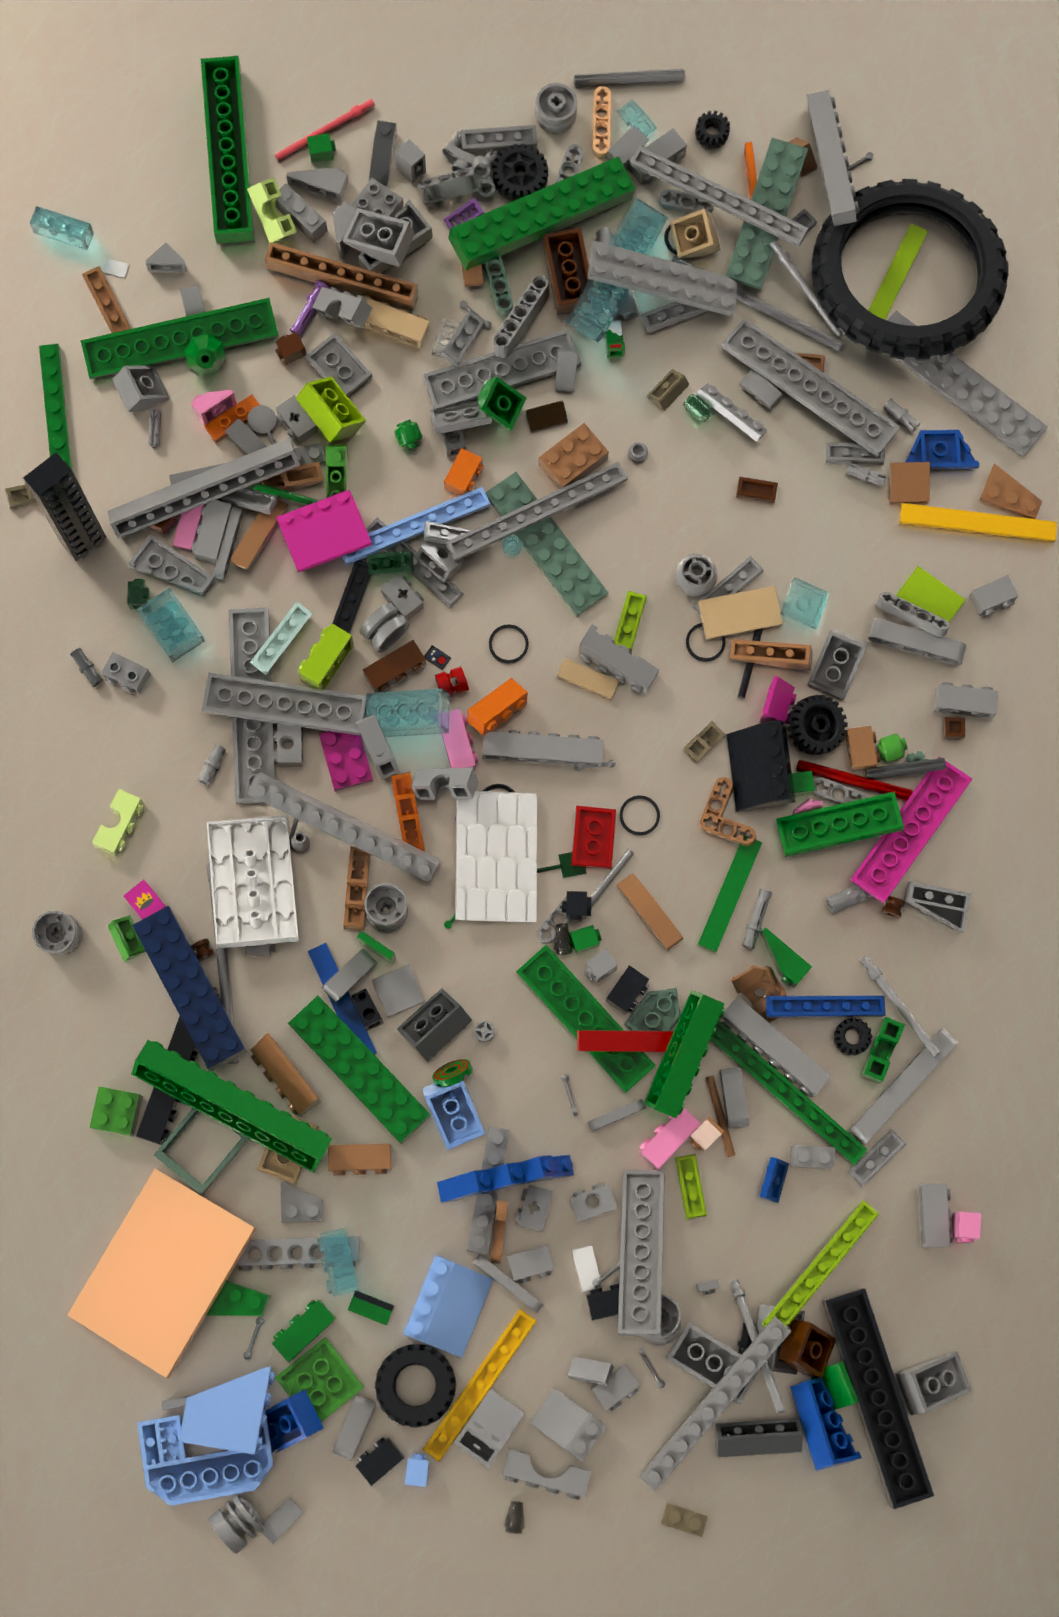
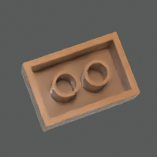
M583 423L539 457L538 465L555 486L561 489L585 478L608 460L609 451L588 426Z

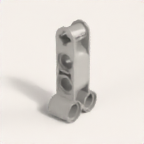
M484 156L475 157L472 161V167L425 179L418 183V187L423 195V204H432L479 191L480 195L484 197H489L495 192L494 181L490 175L489 162ZM480 165L486 166L483 170L477 169ZM484 183H490L488 187H482Z

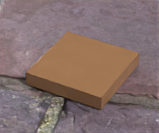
M930 462L890 463V502L930 501Z

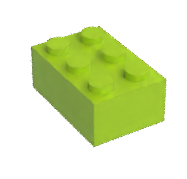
M332 376L307 382L296 396L301 407L307 412L329 442L354 436L366 422V419Z
M333 623L323 629L320 635L322 638L318 644L314 643L309 652L310 656L307 660L304 659L298 668L302 683L311 688L325 690L354 647L352 635Z

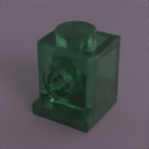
M134 579L133 581H128L127 605L130 610H150V605L146 600L150 598V590L146 587L145 580Z

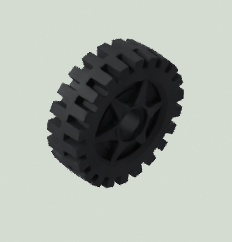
M522 143L520 147L517 144H513V148L507 146L505 151L502 149L499 155L495 157L492 168V178L496 190L499 191L501 196L504 194L505 199L509 200L511 198L513 202L545 188L548 181V166L542 153L539 154L537 148L533 150V146L528 145V147H525V144ZM522 171L524 174L518 175L517 172Z
M826 695L806 697L798 701L792 707L793 710L789 712L788 716L790 718L787 719V724H790V726L787 727V730L792 733L789 737L794 739L793 744L800 746L798 749L805 751L806 754L819 755L831 752L841 745L840 743L845 739L843 736L847 734V730L844 729L848 727V722H844V719H847L846 714L842 715L841 713L844 711L843 708H838L839 703L837 701L833 702V698L826 697ZM816 721L819 723V729L815 725Z

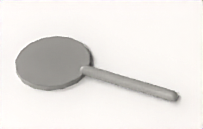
M255 406L248 414L247 421L250 428L256 433H267L271 443H276L270 432L274 429L277 420L274 411L268 406Z

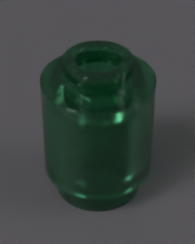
M691 394L683 403L685 410L698 422L702 420L705 422L712 414V407L698 395Z

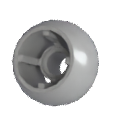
M690 554L678 563L675 570V581L683 593L694 597L702 596L709 593L717 582V569L709 557L702 554ZM699 569L702 574L694 575L692 570ZM705 575H706V578H709V579H708V581H706L705 583L702 584V581L704 580Z

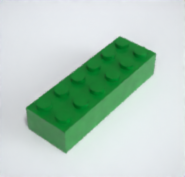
M691 990L644 1104L676 1119L684 1109L683 1102L686 1095L688 1096L692 1090L691 1083L694 1076H697L700 1071L699 1064L702 1057H705L708 1052L707 1045L710 1038H713L716 1033L715 1026L718 1019H721L724 1014L725 1003Z

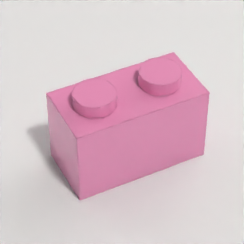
M952 1213L953 1238L957 1239V1243H974V1239H980L981 1213Z

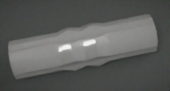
M854 885L827 897L826 903L831 913H836L872 896L857 885Z

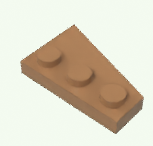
M995 463L993 464L980 500L1025 518L1036 519L1042 500Z

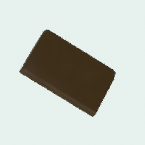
M563 401L526 410V418L531 433L568 423Z

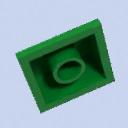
M497 376L485 381L478 395L479 409L509 431L513 429L527 399Z

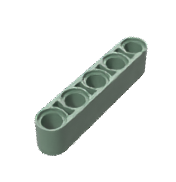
M500 255L485 262L484 267L496 312L500 317L507 318L513 309V299ZM497 269L500 272L494 274L491 271ZM503 287L504 290L498 291L496 288ZM502 304L509 305L508 308H501L500 306Z

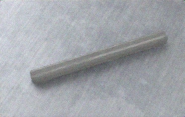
M684 69L574 75L575 86L685 80Z

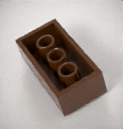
M581 228L543 234V248L557 314L595 308L596 297L592 280L588 279L589 264Z

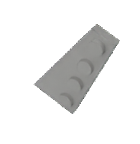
M153 535L147 538L127 564L129 568L201 595L205 594L215 580L214 577Z

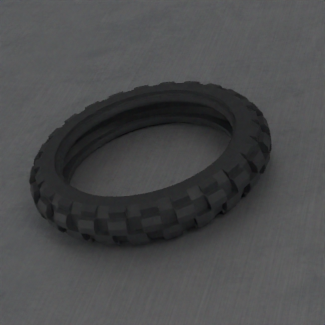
M902 179V182L888 180L877 183V186H867L855 192L856 198H853L854 202L857 201L859 206V213H856V222L834 226L832 216L829 214L815 242L812 256V281L817 292L816 297L821 308L827 312L829 320L836 328L843 330L845 336L854 343H861L866 346L867 350L877 354L880 352L889 354L891 358L905 359V357H914L915 360L930 359L934 355L939 354V356L952 353L955 349L964 347L975 340L976 336L985 331L998 313L1005 296L1009 276L1006 249L1003 240L997 234L998 229L990 218L987 219L983 215V210L973 201L968 202L963 198L964 195L952 188L950 191L941 188V184L928 181L926 184L919 183L917 179ZM894 213H915L939 220L959 234L971 250L978 275L976 291L967 305L958 313L934 324L908 326L884 320L864 308L853 296L845 282L842 272V251L850 237L866 223L878 217Z

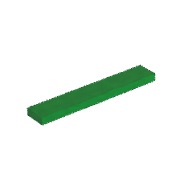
M743 835L745 841H747L748 838H751L749 836ZM756 840L751 846L739 845L698 942L699 946L715 953L717 952L762 842Z

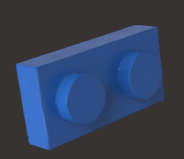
M770 1158L761 1188V1198L779 1203L789 1163L778 1158Z

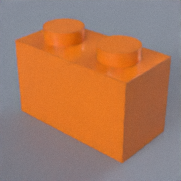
M461 448L444 480V488L459 495L473 491L476 483L474 480L476 476L481 475L484 469L482 457Z

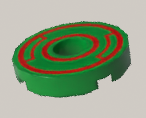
M459 1059L438 1068L433 1073L432 1078L436 1086L448 1087L464 1080L463 1076L466 1074L469 1076L473 1068L469 1060Z

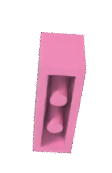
M460 709L438 714L437 720L450 767L473 768L476 770L475 763H479L476 751L472 752L470 745L473 744L471 733L466 732L465 726L468 725L466 715L461 714Z
M685 1108L677 1116V1119L668 1116L671 1120L666 1125L662 1122L654 1131L657 1135L652 1140L647 1138L640 1146L643 1149L640 1154L657 1170L701 1125Z

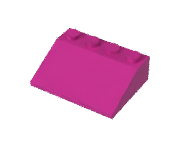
M350 490L276 517L298 573L372 545Z

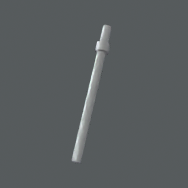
M777 240L773 241L770 245L779 256L778 260L780 263H784L836 337H840L844 333L829 320L828 314L825 309L821 308L816 294L790 260L791 256L789 253L782 249Z
M867 955L864 956L860 961L869 971L868 975L873 981L876 980L933 1057L938 1056L941 1052L883 978L881 970L874 966Z

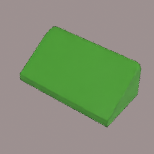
M130 915L113 920L108 925L123 961L146 952L132 926L134 923Z

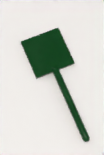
M572 852L559 854V865L537 869V873L561 868L563 878L587 874L585 867L571 866Z

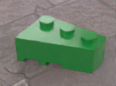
M226 1280L206 1316H264L271 1295Z

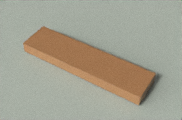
M100 266L83 273L82 276L111 333L131 329Z

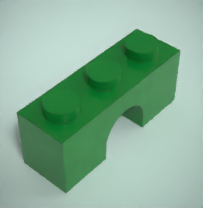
M888 1017L882 1019L860 1076L879 1084L884 1081L891 1063L889 1062L891 1055L900 1040L905 1024Z

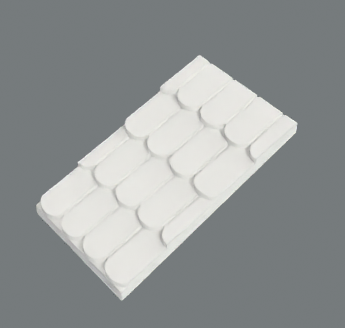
M475 791L473 799H457L455 919L536 922L537 794Z
M287 815L206 822L216 948L224 949L227 947L234 948L299 941Z

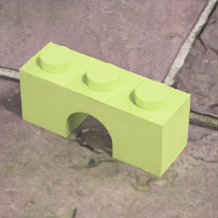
M274 177L259 182L247 189L269 242L279 241L297 232L290 214L282 216L276 209V199L282 195Z
M118 789L110 807L121 815V821L113 828L100 825L92 842L95 847L115 856L124 850L126 846L125 839L128 834L133 832L135 827L134 821L137 816L141 815L144 809L141 798Z

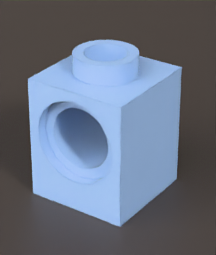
M413 1454L412 1457H408L405 1485L426 1487L429 1459H425V1455Z

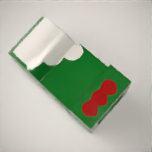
M605 321L607 358L623 357L625 344L621 321Z

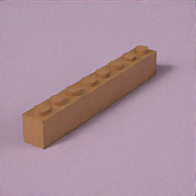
M270 242L265 256L266 268L314 283L319 280L329 287L356 295H367L376 301L386 302L413 311L418 296V284Z

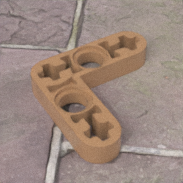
M721 777L714 784L700 820L701 827L706 833L743 846H751L756 841L754 829L723 818L733 792V785L730 779ZM727 783L728 789H724L723 797L719 796L721 792L719 785ZM713 801H721L722 807L719 810L712 809L711 804ZM712 819L714 824L719 825V831H716L717 827L713 825L707 828L705 821ZM724 826H733V833L730 835L724 834ZM738 828H740L739 831L742 834H747V832H750L752 838H748L747 841H745L744 837L739 834L738 838H735L738 832Z
M497 1200L491 1263L501 1264L508 1201Z

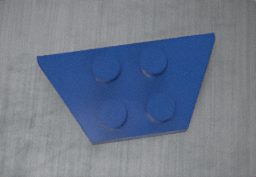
M920 430L906 462H930V470L978 469L979 462L971 454V449L965 443L960 430Z

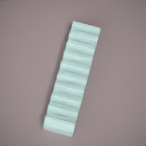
M296 602L251 660L250 664L266 675L312 613Z

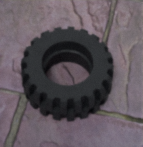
M422 1344L403 1346L385 1358L378 1369L375 1381L376 1398L382 1411L392 1421L394 1420L400 1425L410 1427L430 1425L439 1420L453 1402L456 1391V1378L453 1368L447 1358L432 1347ZM411 1365H420L427 1368L435 1378L436 1388L433 1397L427 1403L420 1406L406 1404L400 1399L396 1391L398 1375L404 1368Z

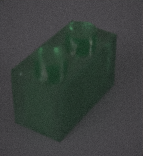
M400 551L367 555L369 575L381 576L414 572L413 552Z

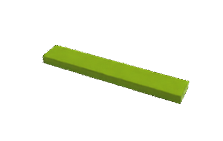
M912 223L910 224L868 311L884 320L886 319L928 233L927 230Z

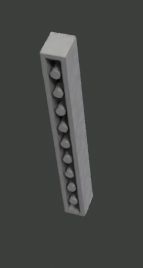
M287 438L107 511L110 525L117 538H121L298 467L300 463L290 438Z
M261 772L254 777L247 795L427 882L431 881L441 859Z

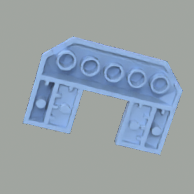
M181 1415L137 1422L146 1488L170 1506L255 1491L274 1465L267 1422L265 1429L261 1428L260 1437H263L262 1448L257 1450L255 1455L224 1450L186 1457L185 1443L178 1442L182 1426Z

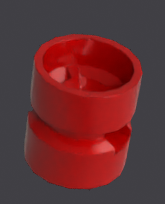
M461 666L451 669L450 673L442 672L435 675L442 699L453 696L454 692L460 694L469 691ZM455 678L457 685L452 686L450 679Z

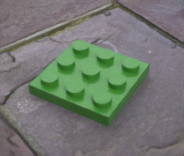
M326 1337L275 1377L289 1397L306 1390L321 1422L364 1388Z

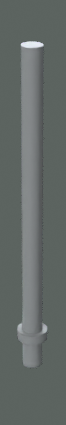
M733 1280L730 1282L734 1291L733 1298L737 1300L751 1342H753L758 1333L745 1300L746 1294L741 1289L739 1281ZM766 1361L761 1366L775 1409L777 1413H782L785 1411L768 1361Z

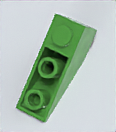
M327 444L326 498L347 491V444Z

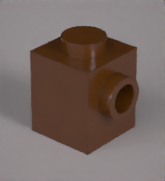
M297 332L283 335L276 341V355L279 360L283 359L286 365L307 355L305 346Z

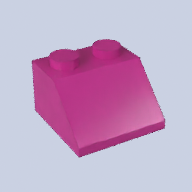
M774 676L759 722L766 723L781 720L784 724H787V719L790 718L788 716L789 706L794 705L797 694H793L795 687L780 677Z

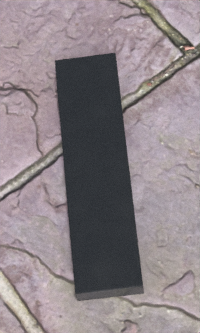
M361 560L356 561L353 565L332 622L349 634L352 631L375 565Z

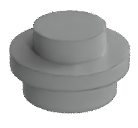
M636 442L630 446L629 456L632 460L640 462L646 459L648 449L645 444Z

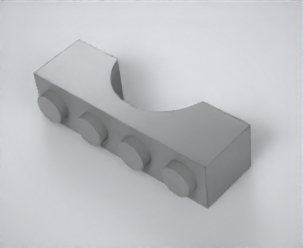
M511 1448L508 1449L502 1475L506 1476L505 1480L518 1483V1479L527 1481L526 1486L537 1489L539 1485L547 1487L546 1491L555 1494L563 1491L567 1493V1497L579 1500L580 1496L585 1498L591 1474L590 1470L569 1465L562 1474L547 1477L539 1474L533 1468L529 1453Z

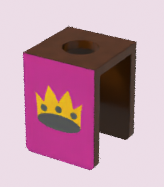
M144 879L123 895L142 920L166 907Z

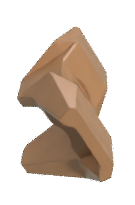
M752 965L749 970L736 977H732L731 982L737 994L743 993L751 1002L753 1010L769 1023L778 1018L766 1016V997L786 996L784 988L776 978L771 967L767 965L764 967ZM759 988L765 989L766 994L761 997L756 996L755 990Z

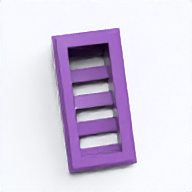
M474 197L443 220L450 229L454 227L451 221L455 219L458 225L461 224L458 218L460 215L466 222L485 214V212ZM473 208H475L476 211L478 212V213L475 214V215H474L473 211L471 210V209H473ZM467 211L469 212V214H470V216H471V218H469V219H468L467 216L465 215V213H466Z

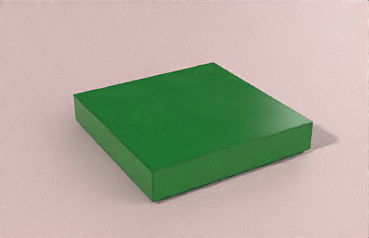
M363 931L358 934L357 939L361 945L391 965L394 964L396 956L393 951Z
M843 1361L826 1366L822 1379L834 1401V1410L858 1403L857 1395Z

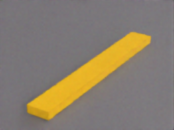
M906 503L901 504L899 524L1046 542L1056 541L1057 522Z
M519 1309L422 1449L424 1452L438 1462L441 1461L537 1322L534 1318Z

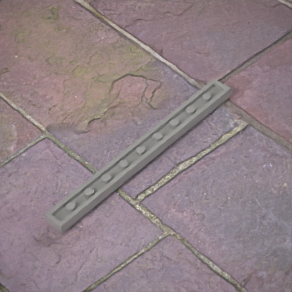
M641 146L638 147L630 161L631 166L797 247H800L808 233L807 227Z
M617 462L446 542V546L454 561H458L626 482L628 477L620 463Z
M776 1316L771 1319L640 1474V1478L655 1491L661 1486L791 1332L789 1327Z

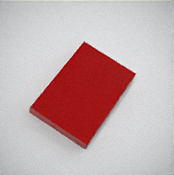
M576 806L571 866L612 869L616 809Z

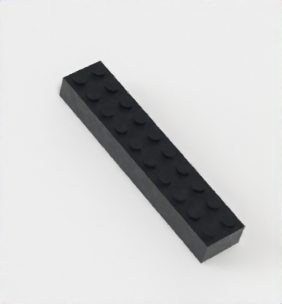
M57 452L23 477L60 543L75 561L84 558L90 549L103 543L106 535L73 471Z
M860 1288L823 1300L822 1302L833 1336L836 1339L841 1360L845 1365L859 1401L856 1405L889 1506L892 1509H897L933 1497L934 1493L866 1289Z

